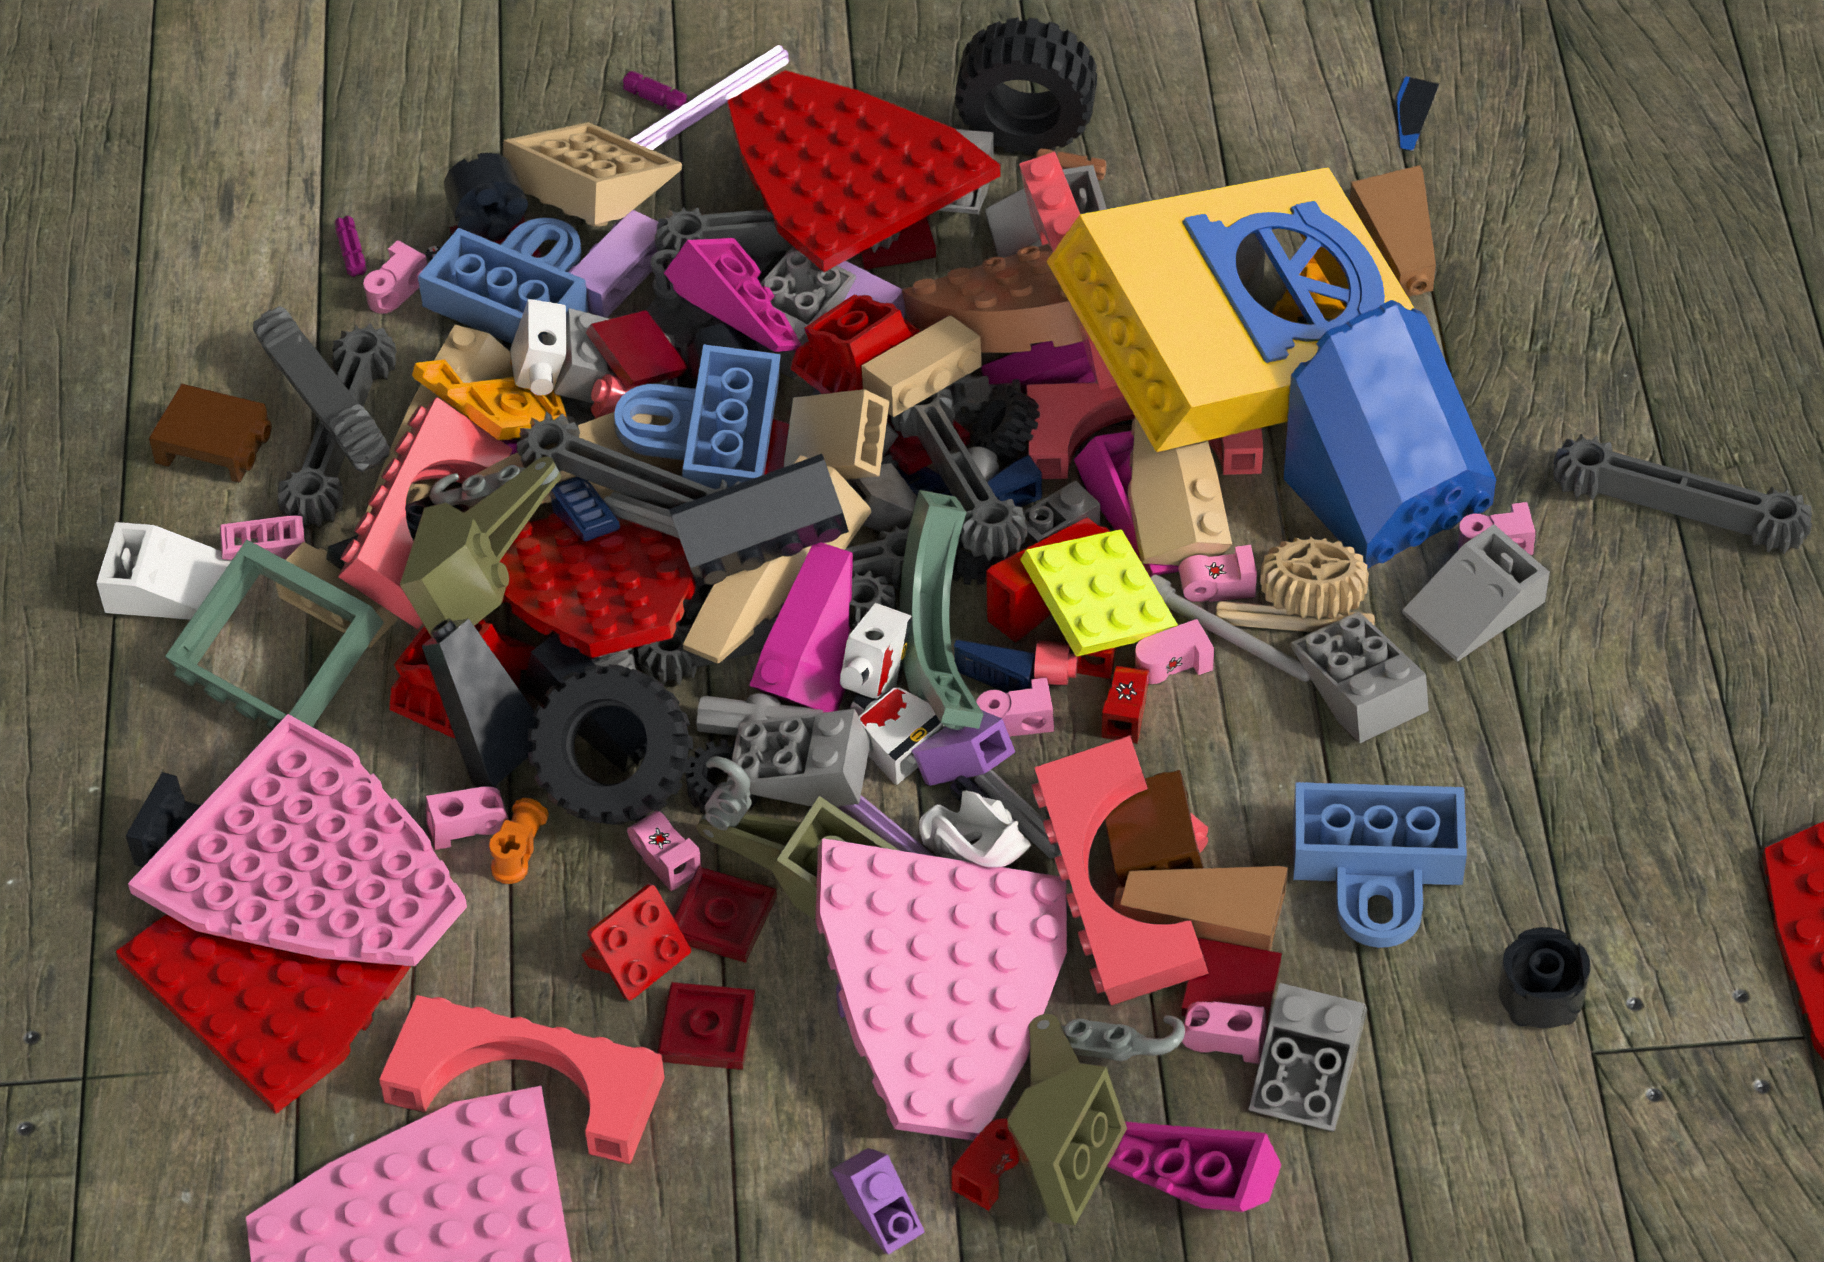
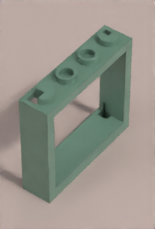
M246 539L165 657L176 668L174 675L189 686H193L195 682L205 686L203 691L222 704H224L226 699L236 704L234 708L239 713L253 721L259 716L268 721L266 726L273 730L287 714L197 665L253 583L262 574L351 622L344 635L289 713V715L313 727L384 622L369 604Z

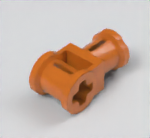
M524 797L516 800L512 808L513 816L511 820L505 819L500 831L495 833L490 839L489 849L494 857L491 862L492 876L501 883H518L528 873V861L534 851L533 839L539 827L546 824L549 817L548 810L534 799Z

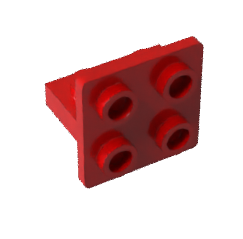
M647 884L588 930L587 935L593 945L581 955L589 968L611 975L624 999L633 1000L691 953V948L656 886Z

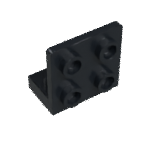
M165 772L161 773L126 834L130 853L136 866L144 867L202 806L185 801L176 775Z

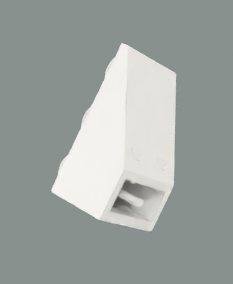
M115 522L96 583L105 613L191 620L232 560L222 559L220 550L155 525Z

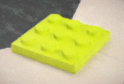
M1122 529L1027 549L1020 558L1076 657L1136 643L1148 636L1178 626Z

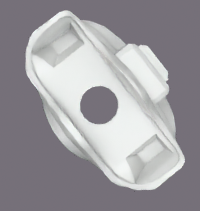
M971 791L962 792L961 808L958 813L937 804L929 809L919 820V831L923 844L932 850L936 856L940 855L948 859L999 868L1013 863L1031 846L1030 841L1019 832L1018 822L1012 819L1010 811L1004 808L1001 801L984 798L980 794ZM979 839V841L972 845L969 843V841Z

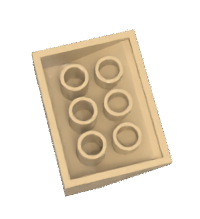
M589 122L506 139L503 144V156L509 160L515 170L524 194H530L539 198V201L543 204L554 205L562 209L564 214L580 217L586 220V224L591 226H605L608 224V221L624 218L682 169V163Z

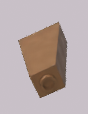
M1418 165L1351 182L1350 203L1407 297L1433 291L1436 262L1424 175L1421 166Z
M1265 866L1129 871L1125 887H1117L1113 910L1120 912L1119 914L1127 918L1148 924H1175L1191 920L1197 939L1202 938L1271 951L1286 894L1288 868Z

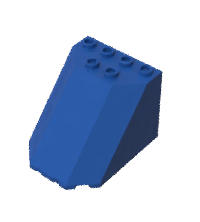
M1390 300L1372 311L1369 310L1347 321V323L1339 327L1336 326L1326 331L1316 343L1318 346L1316 355L1307 362H1301L1291 374L1284 480L1332 534L1341 541L1344 547H1353L1355 553L1363 556V562L1367 564L1368 569L1378 563L1387 562L1395 554L1411 546L1420 545L1427 538L1442 530L1453 528L1467 515L1481 514L1493 505L1496 478L1429 322L1421 311L1414 308L1411 310L1406 309L1401 303Z

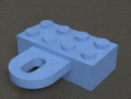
M537 218L522 223L511 232L501 245L458 228L418 275L422 306L482 332L490 333L492 336L511 344L514 341L528 299L566 305V312L571 308L587 313L589 308L585 279L568 273L573 266L579 264L581 259L579 235L571 225L554 218ZM546 240L558 241L548 255L541 258L531 256L542 242ZM542 332L538 335V339L542 344V334H547V332Z
M703 344L696 389L661 384H645L627 391L619 399L615 407L614 428L616 435L624 446L638 454L684 460L682 477L715 490L720 488L722 479L727 482L729 488L738 481L742 483L765 474L779 382L781 354ZM637 414L667 417L671 422L667 425L659 426L638 423L632 417Z
M1296 782L1293 808V880L1336 881L1337 918L1345 933L1355 941L1379 948L1392 947L1407 941L1415 934L1421 923L1423 884L1463 885L1467 857L1464 787ZM1382 895L1391 901L1392 919L1389 922L1378 924L1369 918L1367 901L1370 897Z

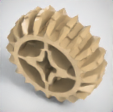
M1310 536L1308 540H1301L1296 537L1292 543L1282 541L1279 547L1270 548V552L1264 556V562L1261 566L1260 584L1262 585L1261 591L1265 593V600L1273 603L1275 609H1286L1287 615L1299 614L1302 619L1307 616L1315 617L1317 620L1324 616L1335 619L1337 614L1348 615L1350 609L1359 608L1360 602L1364 601L1365 594L1367 593L1369 573L1367 571V564L1363 562V556L1355 553L1353 547H1342L1341 541L1332 543L1328 542L1326 538L1314 540Z

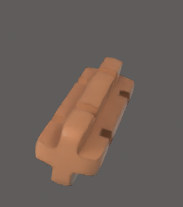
M1041 148L1038 150L1036 158L1052 153L1054 150ZM1058 151V154H1056L1062 169L1093 165L1098 181L1103 180L1105 177L1107 163L1104 159L1092 157L1090 161L1087 160V156Z

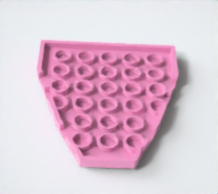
M289 714L284 717L128 883L131 894L198 932L318 958L416 966L467 908L465 896L458 885L451 880L449 870L444 862L438 859L432 849L431 841L424 830L395 798L391 799L382 789L381 781L374 773L370 775L361 765L359 756L351 748Z
M822 838L818 845L816 925L819 934L824 933L830 951L827 960L830 969H835L841 986V991L838 995L854 1045L860 1057L866 1056L875 1076L872 1083L878 1096L882 1097L886 1103V1113L894 1129L974 1141L978 1134L994 1118L1027 1060L1030 1052L1029 1024L1035 1017L1044 1014L1067 953L1066 881L1062 882L1060 876L1004 867H985L973 862Z
M541 1086L453 1102L328 1163L246 1216L251 1262H571Z

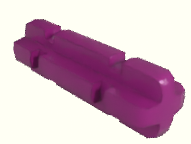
M629 71L623 77L624 90L635 95L639 92V97L662 107L666 104V108L671 111L687 103V95L676 89L671 91L670 86L649 77L643 79L644 75L638 72Z
M350 216L338 217L334 225L347 274L351 277H355L358 274L363 275L367 268L354 220Z

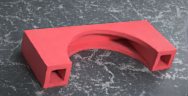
M1055 152L1019 163L1031 219L1041 244L1049 243L1052 252L1080 215ZM1074 310L1087 359L1099 390L1117 385Z
M1097 383L1027 385V396L1038 403L1039 408L1037 410L1040 411V417L1035 419L1038 422L1037 429H1032L1030 434L1034 436L1031 441L1028 440V455L1042 472V479H1068V470L1072 457L1078 447L1089 436L1111 424L1135 419V415L1118 385L1099 390ZM1262 428L1208 440L1209 445L1219 458L1223 475L1262 474Z
M437 397L426 408L420 405L410 417L408 425L412 429L410 433L407 431L396 445L394 451L399 453L397 459L393 458L382 473L381 477L386 481L371 496L368 505L372 509L370 513L366 512L358 522L354 532L359 534L357 540L353 539L343 552L341 560L345 564L338 576L417 630L423 625V622L400 586L414 542L408 529L405 511L406 497L410 485L425 479H442L454 473L459 475V479L456 482L463 484L467 478L509 457L512 452L511 447L494 438L473 421Z
M1128 736L1034 767L1039 782L1032 784V789L1038 807L1047 806L1050 819L1044 820L1043 824L1050 844H1059L1062 855L1054 857L1062 882L1069 879L1073 892L1066 894L1073 918L1082 917L1085 929L1078 931V935L1085 956L1094 955L1097 967L1089 970L1097 994L1105 992L1112 1006L1209 974L1191 920L1175 924L1158 925L1135 921L1110 908L1100 899L1090 884L1088 871L1089 854L1098 828L1110 812L1120 803L1148 789L1131 737Z
M420 995L416 996L379 1079L385 1103L425 1113L434 1097L446 1084L471 1068L499 1060L516 1059L538 1062L566 1075L585 1095L590 1105L589 1120L585 1129L589 1154L631 1164L665 1078L661 1054H657L645 1047L632 1048L616 1044L604 1037L591 1038L575 1034L564 1027L551 1028L534 1024L523 1017L510 1018L493 1014L482 1007L469 1008L453 1004L441 997L428 998Z

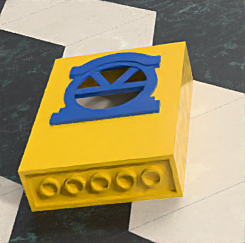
M1329 167L1080 214L1046 261L1156 452L1288 422L1291 374L1301 362H1307L1316 355L1318 351L1316 343L1326 331L1336 326L1339 327L1347 323V321L1369 310L1372 311L1390 300L1401 303L1406 309L1411 310L1414 308ZM1273 229H1286L1297 232L1304 240V243L1291 260H1289L1272 232ZM1255 234L1309 325L1287 321L1272 314L1258 304L1247 292L1236 268L1237 249L1246 236ZM1314 257L1330 284L1300 276L1299 274L1310 259ZM1308 291L1340 300L1345 310L1334 320L1326 321Z

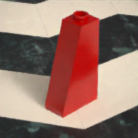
M1086 517L991 566L986 570L987 621L1015 643L1051 615L1020 560L1027 549L1110 531Z

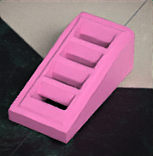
M283 516L221 524L222 559L233 560L242 545L235 546L234 538H241L242 545L246 539L251 541V538L257 539L256 545L286 560L305 542L302 516Z

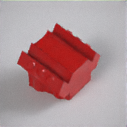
M854 294L804 327L809 341L797 348L790 369L821 394L862 390L863 364L922 331L903 318L901 311L896 309L894 304L874 301L868 295L858 296Z
M482 619L474 627L519 689L521 670H527L530 653L535 647L496 631L492 624L486 623ZM424 625L393 664L400 677L391 687L389 710L456 739L422 645L431 638Z

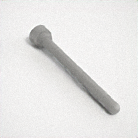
M1157 574L1151 577L1152 582L1169 609L1191 621L1198 619L1202 627L1303 682L1311 680L1300 661L1178 596L1168 580Z

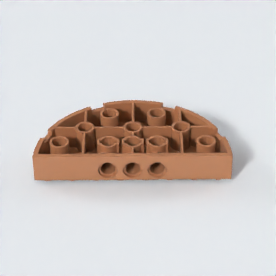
M1049 244L1040 247L1027 246L1019 249L1017 254L1005 258L992 257L983 261V265L970 269L957 268L951 270L948 276L935 280L922 279L916 281L913 287L902 290L907 319L911 324L923 331L951 315L981 337V352L1031 351L1032 343L1053 341L1054 347L1083 341L1073 307L1046 262L1053 253Z

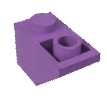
M981 710L984 715L979 729L964 727L962 730H955L944 727L914 748L912 752L925 784L930 786L954 781L960 775L968 778L985 774L1014 754L1015 750L1003 719Z
M867 1148L831 1170L849 1208L885 1254L889 1255L925 1233L888 1154Z

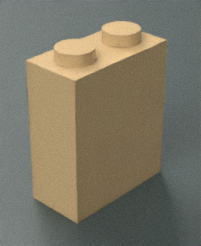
M865 389L794 397L784 467L794 464L800 455L811 458L823 454L826 465L835 468L845 480L880 476L889 401Z

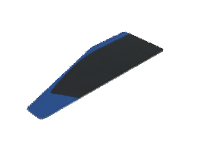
M1408 76L1404 78L1397 95L1400 148L1410 151L1414 150L1439 88L1438 83Z

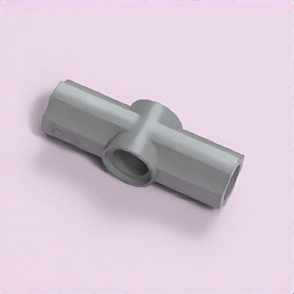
M763 693L750 695L747 701L703 696L699 701L696 724L697 731L737 736L739 723L823 713V710L781 705L775 697Z

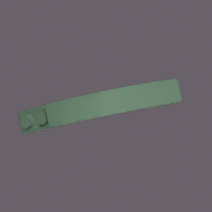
M919 490L907 537L900 588L899 611L912 616L903 666L906 681L911 694L928 702L944 726L955 730H962L964 727L979 729L984 714L957 670L952 652L949 625L953 566L961 529L967 512L955 496Z

